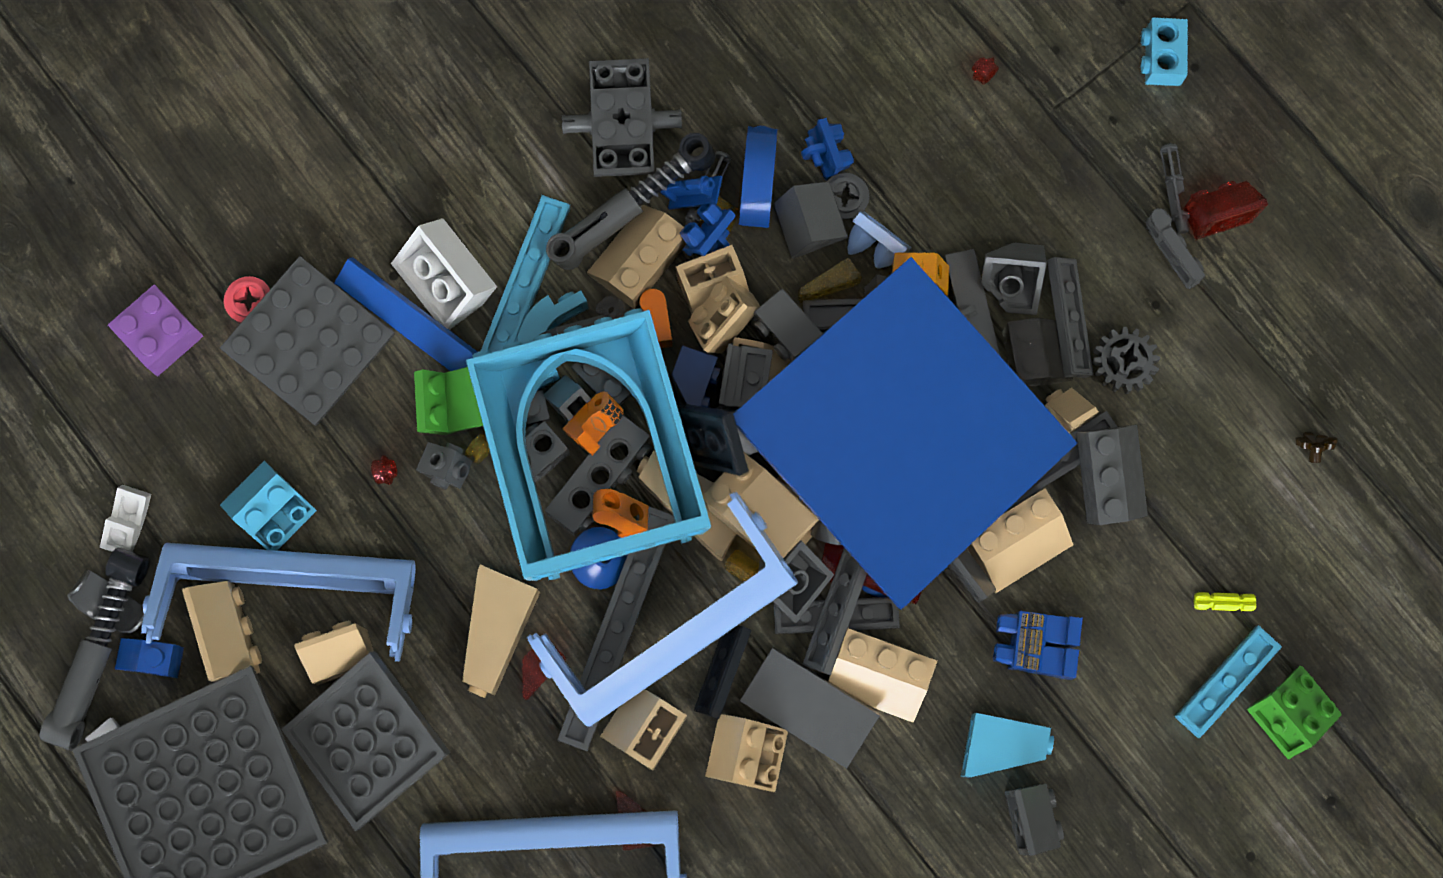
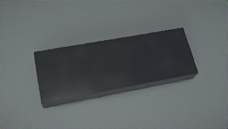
M737 625L720 637L694 711L720 719L751 629Z

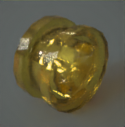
M480 433L477 435L465 452L468 458L473 456L475 458L474 462L480 464L490 453L488 441L485 440L484 434Z

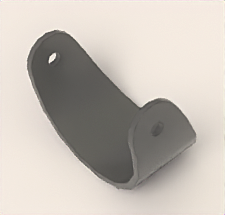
M86 569L67 597L77 609L95 620L94 617L98 616L100 612L98 606L104 602L102 596L107 594L108 589L106 586L109 583L99 575ZM128 595V600L123 603L124 610L120 611L118 616L120 620L114 626L116 631L122 633H132L137 630L143 623L144 618L143 606Z

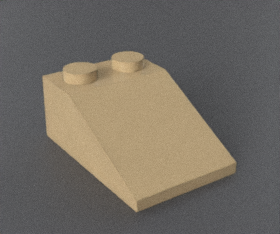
M744 453L749 472L741 476L724 472L703 494L704 502L712 514L755 548L727 503L732 501L730 494L737 492L752 514L758 512L767 525V528L764 530L784 558L819 519L765 468Z

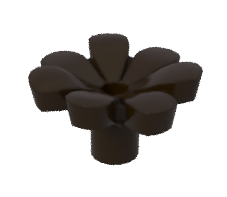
M1304 432L1303 437L1295 438L1296 445L1309 451V462L1320 463L1322 452L1327 449L1334 450L1338 440L1337 437H1328L1321 434L1315 437L1312 432Z

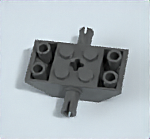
M649 58L589 61L591 111H589V114L562 115L563 134L590 132L593 142L594 177L654 174L653 132H655V129H682L681 109L654 111V108L651 107ZM619 121H625V124L620 125Z

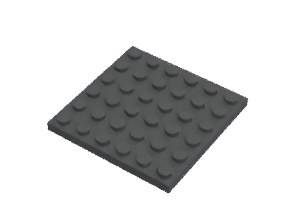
M253 666L240 670L72 749L124 878H256L329 843Z

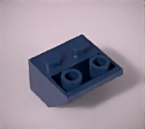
M685 346L681 347L672 373L673 389L680 403L710 408L711 397L709 393L710 391L716 392L721 378V368L717 367L718 357Z

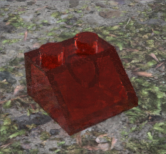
M1230 181L1220 185L1216 191L1208 193V190L1205 189L1190 196L1191 199L1183 209L1190 215L1188 221L1195 240L1252 223L1265 209L1268 202L1249 182L1245 181L1236 184L1235 181Z

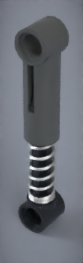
M697 132L686 135L680 143L677 154L673 155V159L670 162L665 161L662 168H656L654 174H648V178L645 181L639 180V185L635 188L631 187L630 192L625 187L568 231L553 235L546 245L548 257L561 269L573 270L577 268L586 254L644 212L641 205L645 202L650 203V199L653 196L658 197V193L661 190L667 191V186L671 183L675 184V180L679 177L684 178V173L689 174V171H704L710 168L715 160V151L708 139L703 134ZM704 148L700 155L692 156L695 149ZM570 246L569 253L564 257H560L561 250Z
M117 547L110 555L106 566V575L110 577L109 584L106 586L108 589L107 594L102 596L104 602L98 606L100 612L98 616L94 617L96 622L94 626L90 627L92 631L90 637L81 639L54 709L47 715L40 730L41 741L72 751L79 744L85 729L84 719L112 651V648L107 647L108 642L112 641L110 638L111 633L116 631L114 626L120 620L118 616L120 611L124 610V601L128 600L127 593L132 590L133 586H139L147 574L150 563L148 557Z

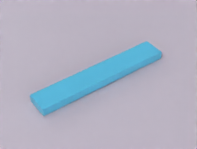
M544 195L541 196L481 351L490 350L491 353L503 350V346L518 341L521 325L533 306L551 260L546 252L547 242L553 235L561 233L571 208L570 204Z

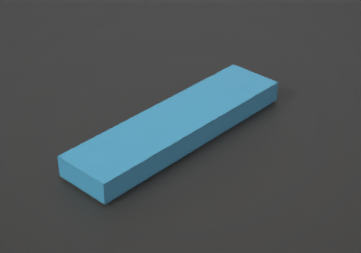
M1259 625L1255 626L1174 717L1197 738H1201L1282 646Z

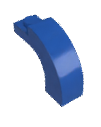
M767 126L748 127L739 225L769 228L778 129H771Z

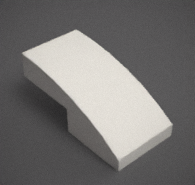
M125 485L117 488L112 515L105 521L100 548L113 552L117 547L133 552L146 517L151 498L150 493Z

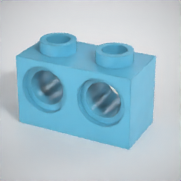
M1152 18L1147 28H1143L1141 34V45L1145 46V56L1141 60V73L1145 74V84L1181 86L1187 76L1188 19ZM1158 35H1165L1169 41H1162ZM1157 62L1167 64L1169 69H1162Z

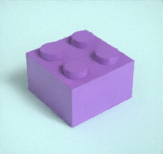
M155 284L108 324L111 330L144 366L157 377L203 337L198 329Z

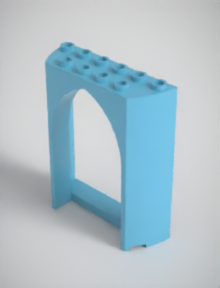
M633 309L624 314L625 317L614 320L612 317L600 318L592 326L584 328L581 325L571 326L559 335L542 334L533 338V342L521 344V342L509 343L503 346V350L493 353L490 350L479 351L472 355L473 358L466 360L523 577L526 580L537 581L548 577L549 580L560 578L559 573L677 540H680L681 544L692 540L691 536L704 534L711 527L650 310ZM566 361L588 364L609 373L620 381L638 402L650 431L675 523L555 557L528 459L525 433L530 405L540 385L558 366Z

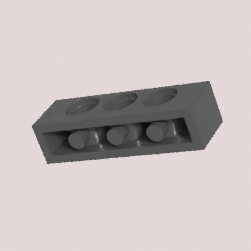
M622 416L621 420L611 427L598 442L601 447L593 456L589 454L545 509L547 516L575 537L580 532L591 528L594 523L592 518L594 493L600 489L614 490L618 483L620 485L626 483L633 473L630 469L637 459L642 461L644 456H647L652 448L649 445L651 442L650 435L625 416ZM617 447H624L629 452L625 459L615 460L611 456L612 451ZM598 471H606L610 476L606 483L600 485L593 482L594 474ZM579 495L590 497V504L584 509H578L574 506V500Z

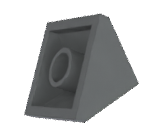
M830 182L793 186L774 202L792 259L848 238Z

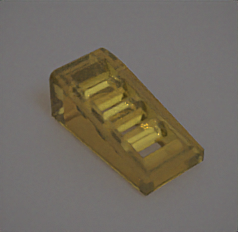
M846 258L801 287L798 293V300L802 303L803 300H813L860 284L862 276L850 258Z

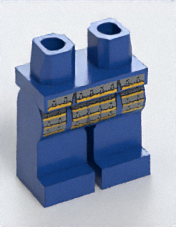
M1019 611L1014 614H1001L997 618L996 630L997 632L1012 634L1010 645L995 644L993 661L1008 665L1010 670H1019L1066 680L1075 679L1079 650L1070 648L1080 646L1083 618L1061 617ZM1046 645L1060 646V647H1066V648L1063 649V648H1057V647H1050V646H1046Z

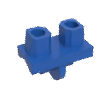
M827 118L819 119L817 125L808 131L809 137L805 139L808 147L801 152L804 160L812 159L815 167L820 166L824 179L829 180L840 171L849 168L853 164L854 159L851 151L848 149L838 151L836 143H840L844 139L841 124H829Z
M704 202L697 210V214L704 223L699 227L696 223L690 222L680 232L681 237L686 243L683 250L687 255L691 256L693 253H696L700 256H705L730 246L726 240L730 232L726 228L736 215L731 210L721 209L713 202Z

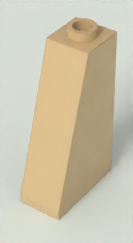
M653 451L650 458L644 456L637 469V472L640 473L639 482L673 515L656 452ZM697 474L703 495L714 483ZM706 506L711 527L704 534L694 535V537L717 559L722 561L737 533L712 514Z
M482 565L479 566L477 571L463 682L470 685L468 688L469 692L485 698L487 692L492 695L496 694L540 591L537 588Z

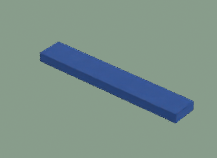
M355 258L347 259L334 282L336 285L449 371L468 367L466 360L473 358L472 355L478 351Z

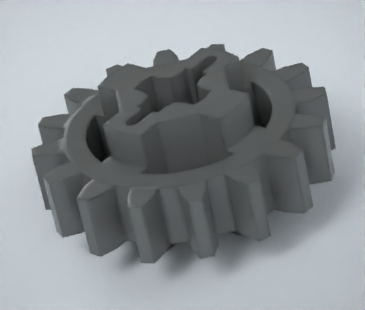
M1123 327L1119 335L1113 329L1108 334L1109 338L1103 336L1099 340L1101 346H1096L1093 350V353L1099 356L1092 360V365L1099 366L1095 376L1103 375L1105 377L1102 382L1103 386L1112 383V392H1116L1120 387H1123L1124 393L1129 394L1132 386L1138 392L1144 388L1143 383L1149 385L1153 381L1150 375H1155L1159 371V368L1153 364L1160 360V356L1152 354L1157 345L1149 346L1147 344L1150 338L1149 335L1143 338L1138 337L1139 329L1137 328L1132 334H1128L1127 327ZM1125 342L1123 347L1118 348L1114 346L1111 348L1116 343ZM1128 352L1127 362L1130 364L1123 370L1125 364L1122 357ZM1131 373L1141 374L1136 378L1126 379L1127 376Z

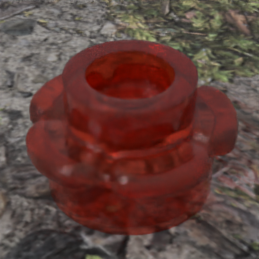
M985 57L980 58L972 67L974 72L972 79L974 81L978 80L982 85L989 82L999 69L994 63L995 59L993 57L987 59Z
M382 455L380 459L372 461L371 471L377 484L385 483L391 485L398 473L394 460H389L386 455Z

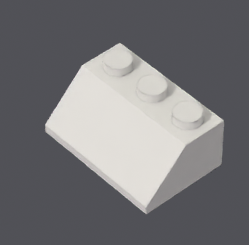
M443 218L419 225L391 263L432 317L448 330L481 307L497 288L496 284Z

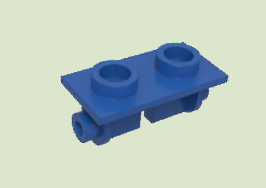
M701 176L697 179L675 181V184L671 183L667 186V191L661 190L660 192L663 196L670 199L668 209L701 206L704 202L717 204L722 176Z

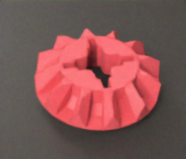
M248 276L235 280L227 288L224 295V306L227 313L235 321L242 323L270 291V288L264 281L256 277ZM248 290L254 299H259L257 302L252 303L250 311L245 304L240 303L242 300L247 299Z

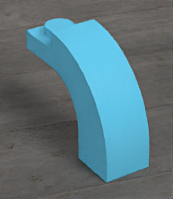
M580 290L575 294L574 292L566 293L558 299L559 303L555 305L549 295L541 299L526 315L519 330L517 342H521V344L533 342V338L539 336V334L558 327L563 322L589 308L582 291ZM557 369L548 375L538 390L560 378Z

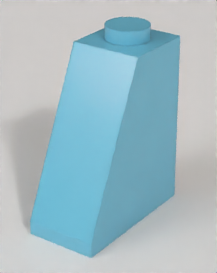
M980 713L972 714L961 777H974L1046 760V755H1051L1054 745V736H1050L1051 728Z

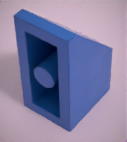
M121 638L115 669L178 678L184 647L154 641L149 644L146 643V640Z

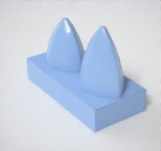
M865 211L859 212L853 220L855 225L848 239V254L860 253L877 240L879 242L874 253L876 268H885L892 265L894 253H908L912 248Z

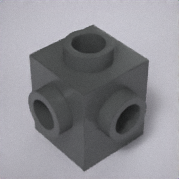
M428 442L416 471L430 478V483L439 488L447 490L450 485L461 489L473 461L462 455L464 450L456 445L446 443V446L443 447Z

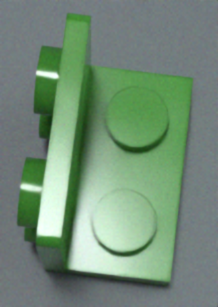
M468 367L446 373L423 369L414 372L417 432L447 435L483 426Z
M1303 666L1297 667L1273 692L1254 702L1247 709L1287 759L1314 746L1341 716L1339 709Z

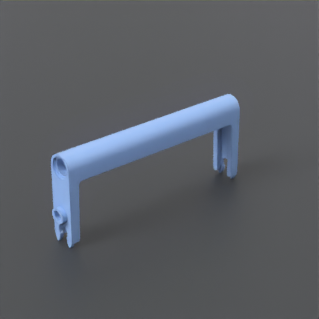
M737 492L730 494L732 501L727 503V505L764 560L765 567L603 681L585 690L546 634L539 636L535 633L527 637L533 650L541 660L539 663L541 670L549 679L553 678L579 719L586 726L590 727L798 584L795 575L764 530L767 528L765 521L758 512L752 514Z
M165 543L161 551L150 596L147 595L144 599V618L141 633H147L146 643L151 644L153 640H160L177 581L180 579L394 594L387 645L391 646L389 656L395 657V661L400 662L405 633H410L412 628V614H409L415 582V561Z
M677 810L422 823L420 829L421 878H438L439 855H450V853L641 843L665 845L667 878H687V874H681Z

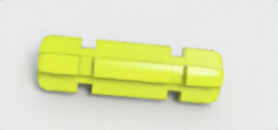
M1198 592L1194 594V608L1197 610L1211 608V610L1236 611L1239 609L1241 611H1253L1256 609L1257 603L1254 594H1243L1240 596L1238 593H1213L1210 595L1209 592Z

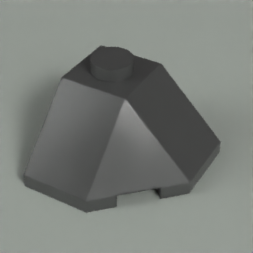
M1011 243L985 254L981 284L988 292L991 291L1007 313L1037 315L1047 264L1044 245Z

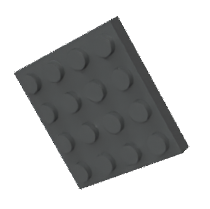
M299 256L222 344L220 349L314 426H317L395 333Z
M376 651L368 653L281 729L355 831L366 825L451 753Z

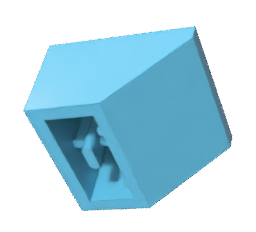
M265 461L220 504L230 518L266 550H278L317 511Z

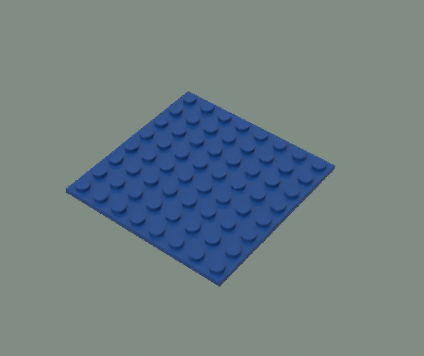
M912 257L905 261L734 413L737 428L900 610L1077 444L1076 440Z

